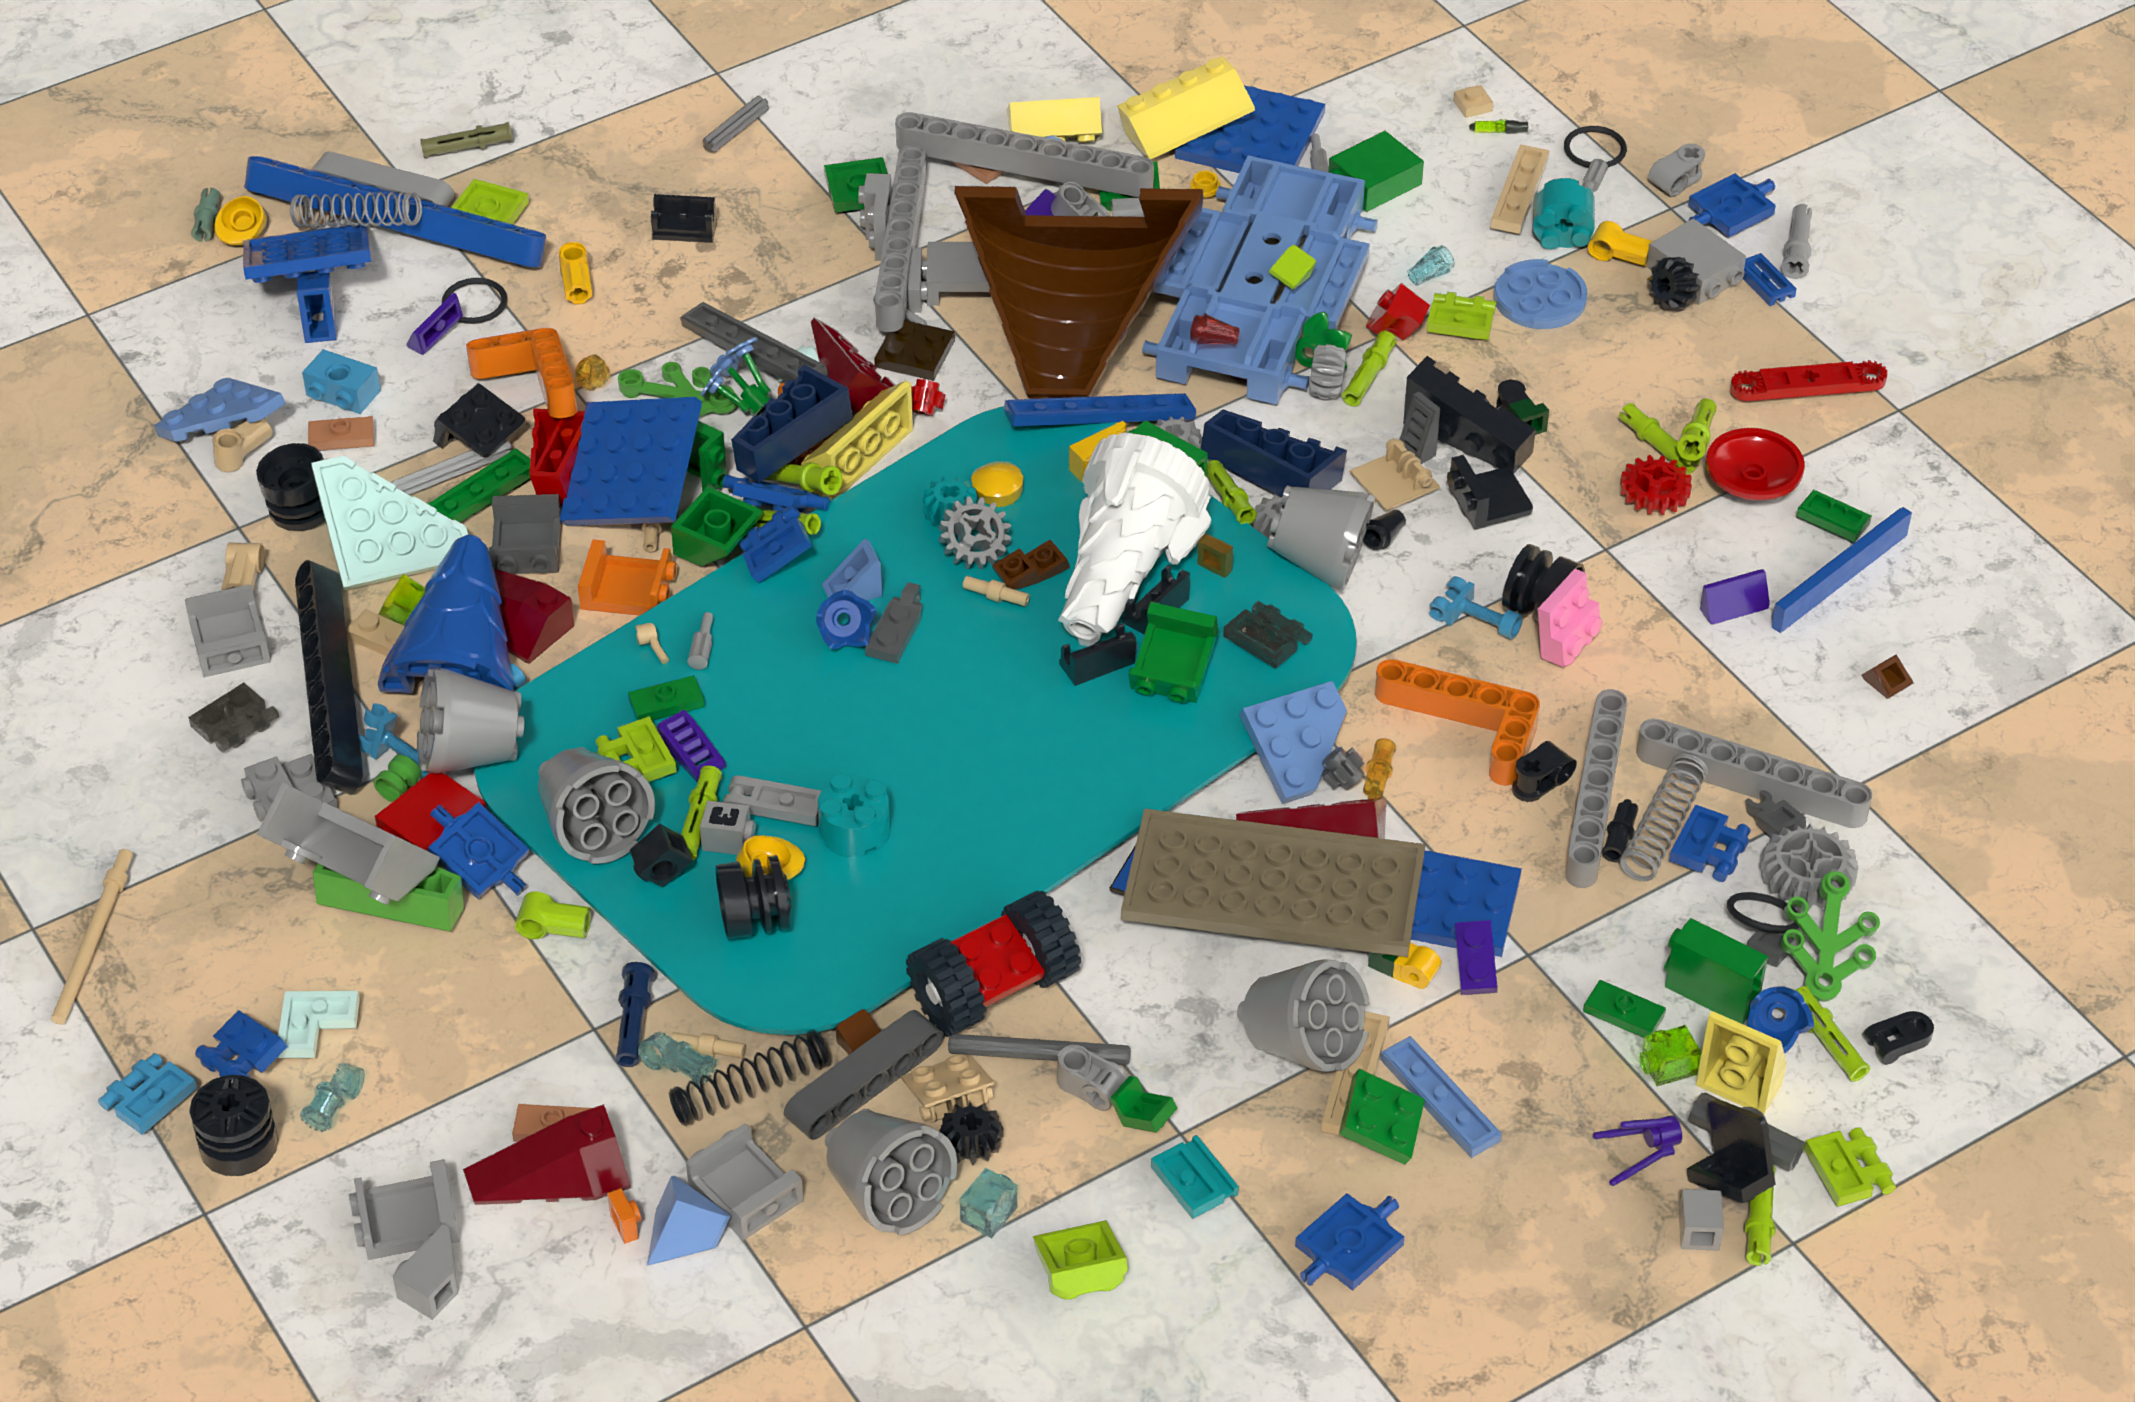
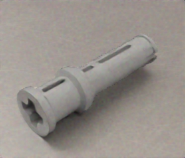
M1799 204L1793 208L1790 240L1786 242L1783 250L1785 258L1782 261L1781 269L1785 276L1792 279L1802 278L1809 272L1810 264L1808 259L1811 256V246L1808 243L1812 209L1810 207L1807 209L1808 205Z

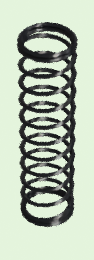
M811 1029V1031L807 1032V1040L797 1035L793 1045L783 1041L780 1051L775 1047H769L767 1057L760 1052H756L754 1062L743 1058L740 1068L735 1064H729L727 1075L722 1070L716 1069L713 1080L707 1075H702L700 1086L694 1081H689L686 1092L681 1087L675 1086L673 1089H670L669 1098L676 1117L684 1126L691 1124V1113L684 1098L685 1096L694 1119L699 1121L698 1112L690 1096V1084H693L702 1095L708 1114H713L710 1102L704 1092V1078L712 1084L721 1107L726 1110L725 1100L717 1085V1073L722 1074L726 1079L734 1101L739 1104V1095L731 1081V1067L735 1068L740 1074L748 1096L753 1098V1091L744 1074V1061L752 1066L761 1090L766 1093V1084L757 1067V1056H761L766 1061L775 1085L780 1087L779 1077L771 1064V1050H774L780 1056L788 1079L793 1081V1073L784 1057L783 1049L785 1044L795 1053L798 1067L801 1073L806 1076L805 1064L797 1051L798 1039H801L808 1047L810 1058L816 1069L828 1067L829 1055L823 1039L816 1030ZM815 1042L820 1050L821 1056L816 1048Z

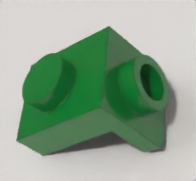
M1129 1076L1111 1096V1102L1123 1127L1157 1133L1177 1110L1172 1097L1144 1092L1136 1076Z

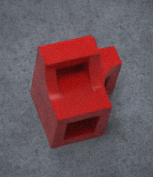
M1400 283L1393 291L1387 289L1382 294L1366 327L1375 334H1379L1381 331L1392 332L1404 341L1422 324L1430 305L1404 284Z

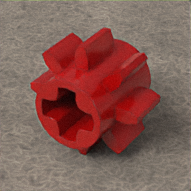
M925 379L916 380V384L911 386L912 412L933 416L935 408L943 409L946 394L939 391V383Z

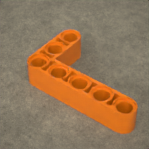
M539 328L479 338L466 344L470 374L473 378L485 379L535 370L548 413L551 417L567 418L578 412L574 380L556 329Z
M1394 659L1384 660L1377 666L1375 697L1381 703L1497 731L1491 750L1489 776L1496 784L1504 786L1513 784L1518 776L1515 769L1517 760L1529 753L1537 731L1540 701L1536 695L1527 691Z

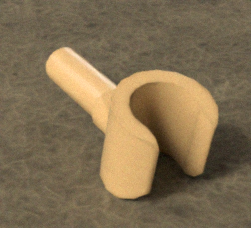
M653 623L637 625L636 637L638 645L650 643L651 648L661 663L666 664L669 658L657 639L655 625Z

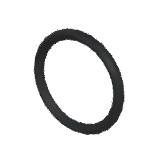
M1602 126L1577 128L1570 132L1564 141L1566 155L1576 164L1589 168L1591 162L1576 157L1570 149L1571 140L1578 134L1600 132L1614 137L1619 142L1621 151L1616 158L1606 162L1608 167L1621 162L1627 152V144L1623 137L1614 130Z
M468 278L451 285L445 291L441 302L443 303L456 289L466 285L485 284L494 287L501 296V302L497 309L481 317H461L458 320L461 323L477 324L497 317L505 309L508 298L504 288L497 282L486 278Z
M1741 892L1730 896L1727 900L1729 913L1735 919L1751 928L1771 933H1785L1787 930L1799 928L1795 921L1789 925L1762 923L1743 915L1734 907L1736 901L1755 900L1769 903L1785 910L1787 902L1779 898L1756 892ZM1791 906L1794 912L1799 913L1793 906Z

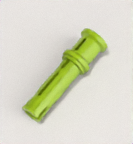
M1708 398L1701 399L1700 403L1698 402L1691 422L1686 424L1682 430L1681 437L1677 443V450L1685 460H1699L1706 452L1707 444L1711 438L1709 428L1717 411L1716 403Z
M811 462L803 466L787 463L764 480L796 484L808 492L820 490L825 495H833L839 491L842 485V474L835 466H825L822 468L817 463Z

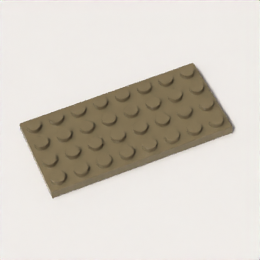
M1144 809L1121 907V920L1408 957L1426 844Z

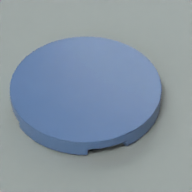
M1530 259L1514 263L1505 268L1504 273L1494 284L1493 299L1496 301V307L1499 312L1510 321L1528 328L1553 329L1568 325L1580 317L1586 307L1587 287L1582 277L1570 267L1564 269L1548 264V260Z

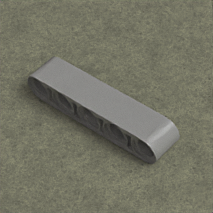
M325 152L311 169L399 194L401 192L406 194L407 192L414 191L421 200L443 206H448L454 198L453 189L445 181L335 152Z

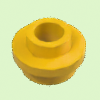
M1207 170L1197 172L1190 182V189H1203V198L1216 195L1217 188L1220 186L1217 175Z

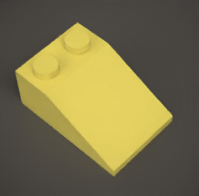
M1711 1011L1708 1016L1696 1086L1743 1107L1756 1108L1765 1115L1783 1084L1787 1061L1781 1041Z

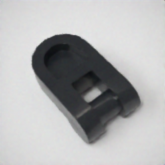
M1909 1011L1870 1025L1864 1031L1863 1037L1870 1046L1877 1048V1056L1881 1062L1888 1065L1898 1060L1902 1055L1929 1045L1934 1032V1024L1926 1014ZM1892 1035L1896 1037V1039L1892 1041H1889L1887 1038Z

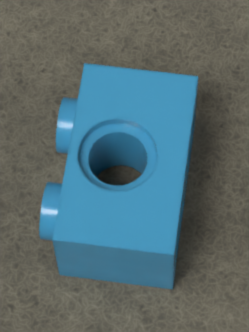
M324 349L302 372L306 396L361 414L381 391L377 367Z

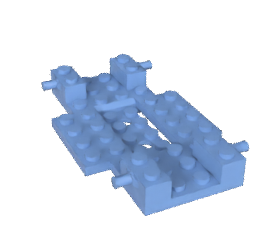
M1247 156L1233 188L1221 186L1217 188L1216 199L1227 200L1222 211L1202 208L1197 221L1185 236L1181 247L1166 267L1164 275L1155 287L1156 293L1180 298L1160 342L1154 343L1145 340L1143 344V354L1156 356V378L1186 384L1194 367L1247 379V398L1276 405L1283 391L1288 386L1307 390L1310 377L1292 373L1295 365L1296 344L1302 333L1303 326L1314 314L1325 311L1329 318V329H1337L1369 255L1370 243L1351 240L1350 237L1357 228L1373 232L1377 228V219L1360 216L1363 210L1365 180ZM1308 236L1302 250L1316 260V265L1310 278L1294 290L1286 285L1279 301L1277 300L1276 304H1273L1274 295L1282 282L1269 273L1270 268L1291 245L1298 246L1300 238ZM1269 238H1276L1280 242L1275 245H1269L1264 241ZM1255 276L1261 278L1262 282L1251 284L1246 280Z

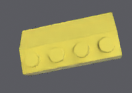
M1223 56L1211 59L1206 64L1192 71H1185L1179 77L1166 83L1157 84L1153 89L1140 95L1132 96L1127 101L1117 105L1125 134L1149 159L1160 156L1255 111L1254 104L1237 71Z
M904 381L881 391L874 399L868 401L853 416L851 421L843 425L832 436L827 437L819 448L804 458L801 466L809 462L817 463L822 468L825 466H835L842 474V485L836 494L825 495L820 490L814 491V493L822 497H829L830 501L843 494L913 431L911 383Z

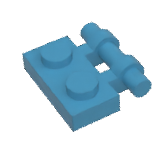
M153 1053L146 1060L140 1059L131 1067L132 1072L121 1081L115 1080L106 1088L107 1092L98 1099V1103L106 1111L118 1103L114 1107L116 1116L143 1135L194 1092L197 1086L194 1078L170 1061L157 1070L163 1065V1060L159 1055ZM142 1082V1084L133 1091V1089Z

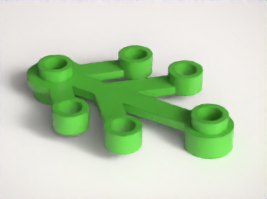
M667 362L662 366L663 379L666 382L674 383L676 387L646 382L643 380L642 373L636 369H627L618 375L619 391L627 398L638 397L641 393L665 398L697 397L702 402L699 417L710 412L726 414L732 412L737 407L734 402L719 391L714 395L708 392L705 397H702L700 395L702 391L695 390L681 372V366L677 362ZM706 367L695 368L692 371L693 385L698 388H705L708 380L712 378L710 370ZM723 385L725 388H727L729 391H731L733 394L737 396V394L731 387Z
M1837 871L1827 873L1819 884V894L1826 901L1822 930L1807 913L1809 905L1804 898L1792 897L1785 906L1786 916L1796 922L1818 950V963L1803 947L1805 938L1799 930H1787L1780 941L1781 947L1786 953L1793 956L1807 974L1805 986L1810 989L1818 1001H1830L1837 997L1842 988V980L1859 969L1869 968L1876 959L1874 948L1867 944H1861L1853 952L1852 958L1833 968L1835 954L1864 936H1872L1880 926L1879 917L1875 913L1867 911L1859 916L1856 924L1837 935L1841 901L1845 899L1850 890L1849 879L1843 873ZM1831 880L1840 883L1842 888H1835L1831 884ZM1791 906H1799L1802 909V913L1794 912ZM1862 920H1869L1873 924V928L1865 927ZM1787 938H1795L1798 945H1790ZM1858 953H1866L1869 956V961L1862 960ZM1819 978L1826 979L1830 986L1821 985Z

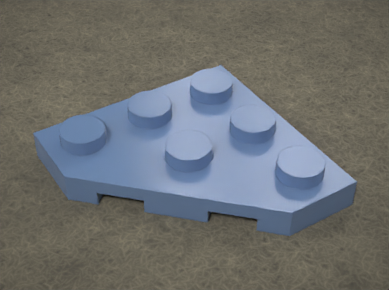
M223 378L216 381L213 385L214 387L207 392L191 397L188 401L189 403L179 410L166 413L163 416V420L153 426L159 437L177 442L188 439V432L204 430L208 434L221 429L231 428V421L237 422L247 419L248 423L262 420L286 403L280 392L232 378Z
M1333 681L1243 708L1239 714L1282 804L1310 796L1318 786L1325 768L1322 765V761L1331 753L1347 712Z

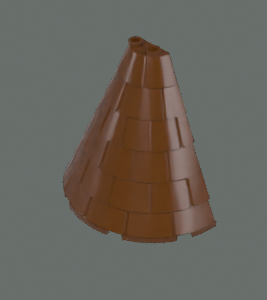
M955 186L954 194L966 219L965 224L978 253V260L989 284L990 294L1003 323L1001 325L1015 357L1019 376L1026 395L1030 399L1089 397L1105 372L1108 362L1125 339L1127 331L1145 306L1148 297L1164 275L1166 267L1201 214L1204 197L1203 189L1140 188L1139 201L1144 217L1026 215L1017 187Z

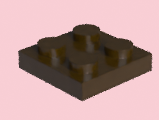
M904 320V325L900 330L888 332L874 358V364L879 369L934 381L955 342V331Z

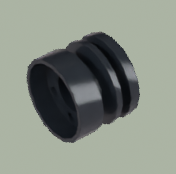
M291 443L279 446L268 452L258 463L256 475L262 495L265 498L271 520L280 528L302 531L316 527L325 521L311 463L324 460L322 453L316 447L305 443Z
M1527 544L1516 557L1507 576L1502 594L1503 608L1514 612L1518 611L1522 616H1529L1534 611V619L1536 622H1539L1538 608L1574 569L1585 572L1584 565L1563 556H1559L1553 562L1551 551H1541L1538 546Z
M777 855L767 856L768 873H763L759 858L753 859L752 876L746 877L739 861L715 865L719 904L728 940L751 937L754 919L760 920L765 934L771 933V916H775L780 932L789 930L790 891L786 874L780 866Z
M225 1075L212 1079L199 1088L191 1100L189 1113L203 1163L211 1171L224 1176L250 1174L269 1163L277 1151L278 1135L266 1088L257 1080L244 1075Z

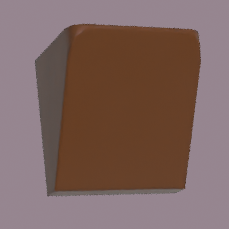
M1897 654L1861 675L1868 684L1886 699L1914 683Z
M861 1009L836 1026V1041L850 1055L881 1031L870 1014L865 1009Z

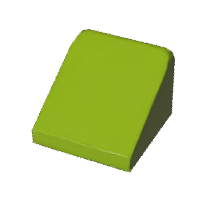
M1293 244L1270 268L1269 273L1294 290L1310 278L1316 265V260Z

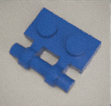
M794 505L785 511L779 510L774 513L772 520L760 528L754 527L748 532V536L739 542L745 552L743 557L751 577L758 583L812 547L806 529L798 519L800 513Z
M1695 804L1670 852L1669 861L1703 873L1708 863L1716 868L1713 873L1714 879L1724 882L1727 876L1735 871L1738 865L1737 857L1739 853L1745 851L1749 843L1748 835L1751 829L1745 824H1739L1736 830L1727 827L1729 816ZM1718 842L1726 844L1727 848L1725 851L1716 848Z
M238 1010L213 1035L219 1044L216 1047L210 1048L206 1045H200L196 1049L195 1055L200 1059L202 1066L209 1071L219 1072L220 1077L225 1075H244L249 1077L247 1073L252 1068L263 1073L288 1046L279 1036ZM233 1055L237 1056L235 1060H230Z

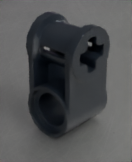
M1551 741L1541 743L1536 749L1517 760L1515 769L1518 776L1512 785L1513 795L1526 802L1539 800L1543 795L1570 779L1577 766L1576 760Z

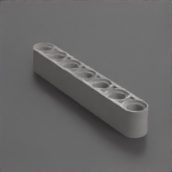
M1615 689L1601 691L1596 698L1565 873L1568 883L1578 888L1591 887L1595 884L1598 877L1627 708L1626 696Z
M1648 719L1640 725L1636 754L1646 764L1668 770L1676 755L1681 753L1692 754L1700 758L1707 766L1708 776L1704 781L1706 783L1756 799H1760V792L1764 790L1772 795V801L1775 804L1785 800L1801 813L1848 828H1859L1867 822L1872 791L1861 782L1661 719ZM1681 758L1677 760L1693 762L1702 769V767L1693 760L1687 758ZM1679 763L1676 765L1677 770L1687 771L1697 779L1703 776L1701 771L1691 764ZM1681 773V774H1683L1684 776L1693 778V777H1691V776H1689V775H1687V774Z

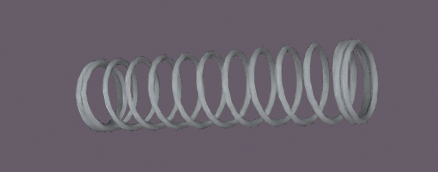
M414 191L407 192L406 194L401 192L398 198L393 192H390L387 199L382 192L378 193L376 199L373 194L368 193L365 200L360 193L355 195L354 200L349 193L345 194L343 200L339 194H335L332 200L328 194H324L321 199L317 194H314L311 199L307 195L301 194L295 195L290 204L291 220L298 228H304L305 226L312 228L316 225L319 227H325L326 225L330 227H336L337 225L356 227L359 224L364 227L370 224L374 226L381 224L390 226L392 223L397 226L403 223L409 226L416 225L422 215L421 200ZM393 195L396 205L393 219L389 211V197ZM401 195H404V198H403V201H402V214H401V211H400V197H401ZM411 195L415 199L417 210L413 221L410 220L408 215V199ZM347 196L350 197L352 203V213L349 220L345 212V199ZM358 196L361 197L363 204L360 220L356 212V199ZM368 196L372 197L374 204L371 220L367 212ZM379 196L383 197L385 204L382 219L378 212ZM314 197H316L319 201V216L317 221L315 220L312 211V202ZM325 197H328L330 202V215L328 221L326 220L323 211V201ZM335 197H339L341 202L339 220H337L334 212ZM299 198V214L303 221L302 224L298 223L295 213L296 202ZM302 201L305 206V219L303 218L301 210ZM397 213L399 214L400 219L402 220L399 223L395 222ZM375 214H377V217L380 220L379 223L373 222ZM386 214H388V217L391 220V222L389 223L383 222L386 217ZM321 215L326 222L325 224H319ZM332 215L334 217V220L337 222L335 224L329 223L332 218ZM343 215L347 221L346 224L340 223ZM354 215L358 221L355 224L351 223ZM364 215H366L368 223H362ZM310 216L312 217V220L315 222L312 225L308 224Z
M1686 753L1678 754L1673 758L1671 765L1668 767V772L1663 777L1662 783L1658 786V791L1653 795V800L1648 805V810L1643 814V819L1638 824L1637 830L1633 833V838L1620 858L1622 870L1631 878L1638 881H1649L1656 876L1657 869L1661 866V859L1666 856V850L1671 847V840L1676 837V831L1681 828V821L1686 818V812L1691 809V802L1696 799V793L1701 790V783L1708 776L1706 764L1697 756ZM1681 758H1687V759L1693 760V761H1695L1696 763H1698V764L1702 767V769H1701L1697 764H1695V763H1693V762H1689V761H1677V760H1678V759H1681ZM1679 763L1691 764L1697 767L1703 776L1697 779L1687 771L1677 770L1676 765ZM1674 773L1681 780L1672 779L1671 774ZM1681 773L1687 774L1693 777L1694 779L1688 778ZM1671 782L1678 790L1667 789L1666 783ZM1674 782L1684 784L1691 791H1686L1680 788ZM1687 783L1698 784V787L1696 790H1694ZM1666 791L1674 800L1662 798L1661 793ZM1669 791L1682 795L1686 800L1674 797ZM1684 793L1693 794V797L1689 800ZM1662 801L1667 808L1675 812H1682L1683 816L1679 819L1674 812L1665 808H1657L1656 802ZM1665 801L1678 805L1681 810L1669 806ZM1676 801H1679V802H1682V803H1688V807H1687L1686 809H1684V808H1683L1678 802H1676ZM1656 810L1663 818L1678 822V826L1674 828L1668 821L1652 817L1651 812ZM1659 810L1672 814L1676 819L1665 816ZM1652 820L1659 828L1673 831V835L1669 838L1664 831L1654 827H1647L1646 821ZM1655 820L1668 824L1672 829L1659 825ZM1646 829L1653 837L1668 841V845L1664 847L1658 840L1642 836L1641 831ZM1650 829L1662 833L1666 838L1655 835ZM1642 839L1649 847L1663 850V854L1659 857L1653 850L1637 846L1636 840ZM1645 839L1656 842L1661 848L1651 845ZM1639 848L1645 849L1653 853L1656 857H1651L1647 855ZM1633 855L1645 859L1652 867L1639 863ZM1630 856L1636 864L1645 869L1653 870V873L1648 876L1636 874L1628 867L1625 858Z

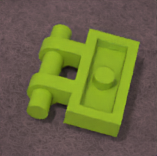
M1447 291V294L1434 293L1427 322V332L1489 340L1493 316L1496 310V301L1484 300L1485 296L1475 295V298L1457 296L1456 292Z
M650 716L617 727V739L610 741L608 736L601 735L595 740L598 747L597 754L621 761L620 755L627 753L630 759L623 762L633 766L648 782L677 772L676 762Z
M1861 1127L1854 1128L1849 1132L1851 1141H1846L1840 1130L1806 1140L1804 1150L1837 1207L1872 1197L1874 1189L1872 1184L1879 1186L1884 1195L1890 1194L1896 1189V1185L1892 1180L1893 1173L1887 1163L1880 1160L1876 1153L1877 1146L1874 1140L1866 1136ZM1857 1158L1863 1160L1866 1167H1861Z

